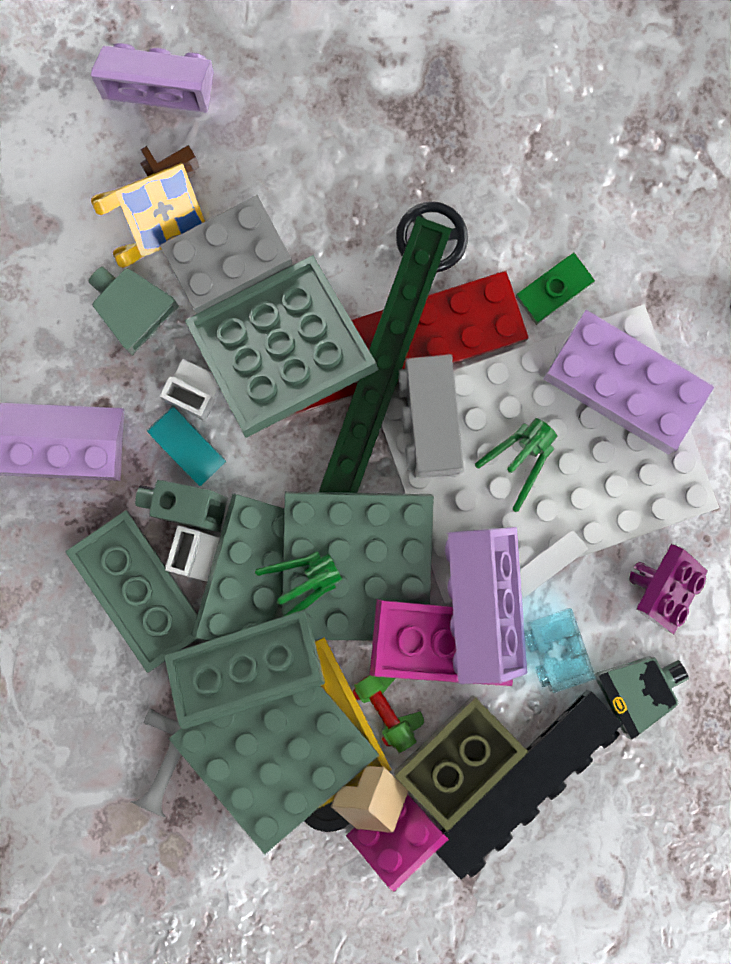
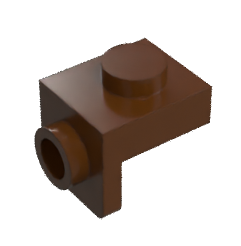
M189 145L158 163L147 146L140 149L145 158L140 165L147 176L182 163L188 179H190L195 174V170L199 168L196 156Z

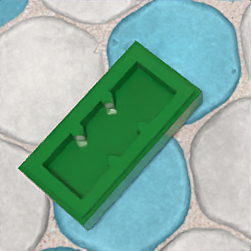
M573 252L518 292L515 297L537 325L591 286L595 279Z

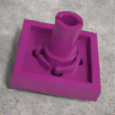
M671 543L657 570L645 565V563L638 562L633 568L640 571V574L644 575V577L631 571L629 581L646 589L636 610L661 629L674 635L678 627H681L687 620L689 606L695 595L699 594L704 588L708 570L685 549Z

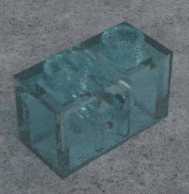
M566 608L526 622L528 630L524 631L525 641L530 653L534 651L537 653L540 665L536 666L535 670L542 688L548 686L550 692L556 693L596 679L572 608ZM556 641L557 645L565 646L566 651L561 653V661H558L556 657L549 656L548 652L554 649L552 642Z

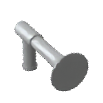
M151 708L144 719V724H149L171 735H174L181 728L177 721L154 712ZM171 742L149 791L141 799L131 801L133 804L165 818L166 816L162 811L163 795L181 756L180 752Z

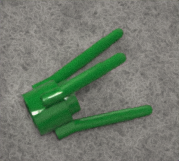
M535 418L529 426L523 423L513 435L475 463V467L481 468L521 438L522 440L519 444L523 449L508 466L507 471L509 473H513L529 454L534 457L540 454L513 506V511L518 512L546 459L554 451L555 448L551 444L558 436L548 424Z
M317 551L307 557L258 568L255 570V575L261 576L310 565V568L304 570L308 581L290 590L277 600L279 604H284L311 588L315 590L284 615L287 616L305 610L322 595L335 589L336 583L342 581L330 554L320 557Z

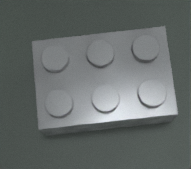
M258 195L160 245L196 314L293 265L292 259Z
M452 355L406 359L405 368L399 370L398 384L400 397H407L408 407H403L402 412L404 434L411 433L412 443L407 444V448H405L407 470H414L415 478L459 474L463 469Z

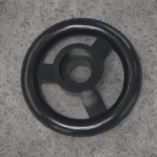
M420 203L409 209L398 224L396 231L398 251L403 256L407 245L408 228L412 222H415L417 216L424 218L422 214L430 212L442 214L449 218L455 228H452L448 241L457 240L453 252L447 258L440 261L437 272L445 271L457 264L466 251L468 244L466 224L455 209L444 203Z

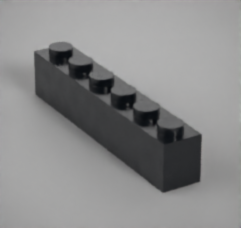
M586 690L526 748L528 753L448 831L444 827L441 829L449 840L435 853L460 880L466 875L470 878L474 877L486 865L487 862L484 858L493 849L497 852L501 851L513 839L511 832L520 823L524 826L528 825L539 814L540 810L537 807L547 797L550 800L556 798L566 788L567 784L564 781L574 771L577 774L583 772L592 763L593 758L591 755L600 746L605 749L619 737L620 733L617 730L623 724L592 691Z

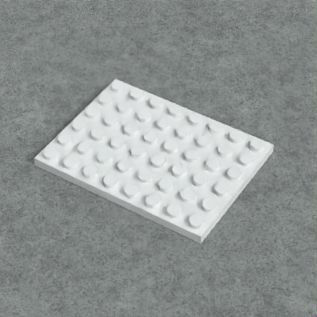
M645 304L602 319L663 356ZM573 329L453 370L463 458V469L459 474L415 478L414 470H407L405 448H407V444H412L411 433L404 434L402 424L403 407H408L407 397H400L399 390L393 392L381 428L404 493L432 494L434 496L431 569L444 605L453 602L448 594V581L451 577L450 562L445 555L448 532L517 527L521 569L572 529L589 548L579 556L582 557L719 508L691 429L688 430L678 449L670 454H666L543 379ZM535 418H538L556 432L558 437L551 444L555 449L546 459L520 510L514 512L513 506L540 454L536 457L529 454L513 473H509L507 471L508 466L523 449L519 444L522 440L521 438L481 468H476L475 463L513 435L523 423L529 426Z

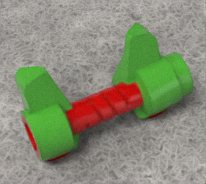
M368 675L354 685L353 694L356 700L361 699L363 703L371 702L374 705L375 710L385 724L382 729L383 743L387 747L392 746L396 748L398 753H401L417 743L413 731L424 724L423 715L421 712H415L397 717L383 695L396 678Z

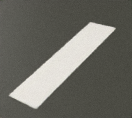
M573 529L520 569L522 599L589 549Z

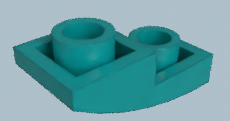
M173 405L147 429L152 438L199 486H202L226 463L225 458Z

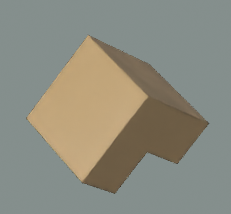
M366 766L358 787L343 786L336 793L331 807L356 829L393 833L408 790L384 767Z

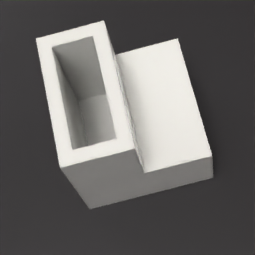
M182 359L174 377H169L160 397L165 403L173 405L206 422L221 390L211 372Z
M178 525L165 570L207 582L220 537Z

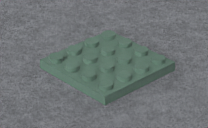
M314 255L184 320L245 438L378 371L374 358Z
M285 492L283 562L307 557L317 551L320 557L330 554L342 578V581L335 584V589L322 595L304 610L308 614L314 640H320L325 637L326 640L373 641L376 600L430 605L434 502L432 494ZM310 565L283 571V595L308 581L304 570L310 568ZM311 588L282 604V617L315 590Z
M321 685L186 729L180 728L169 738L170 742L264 855L379 756V753Z

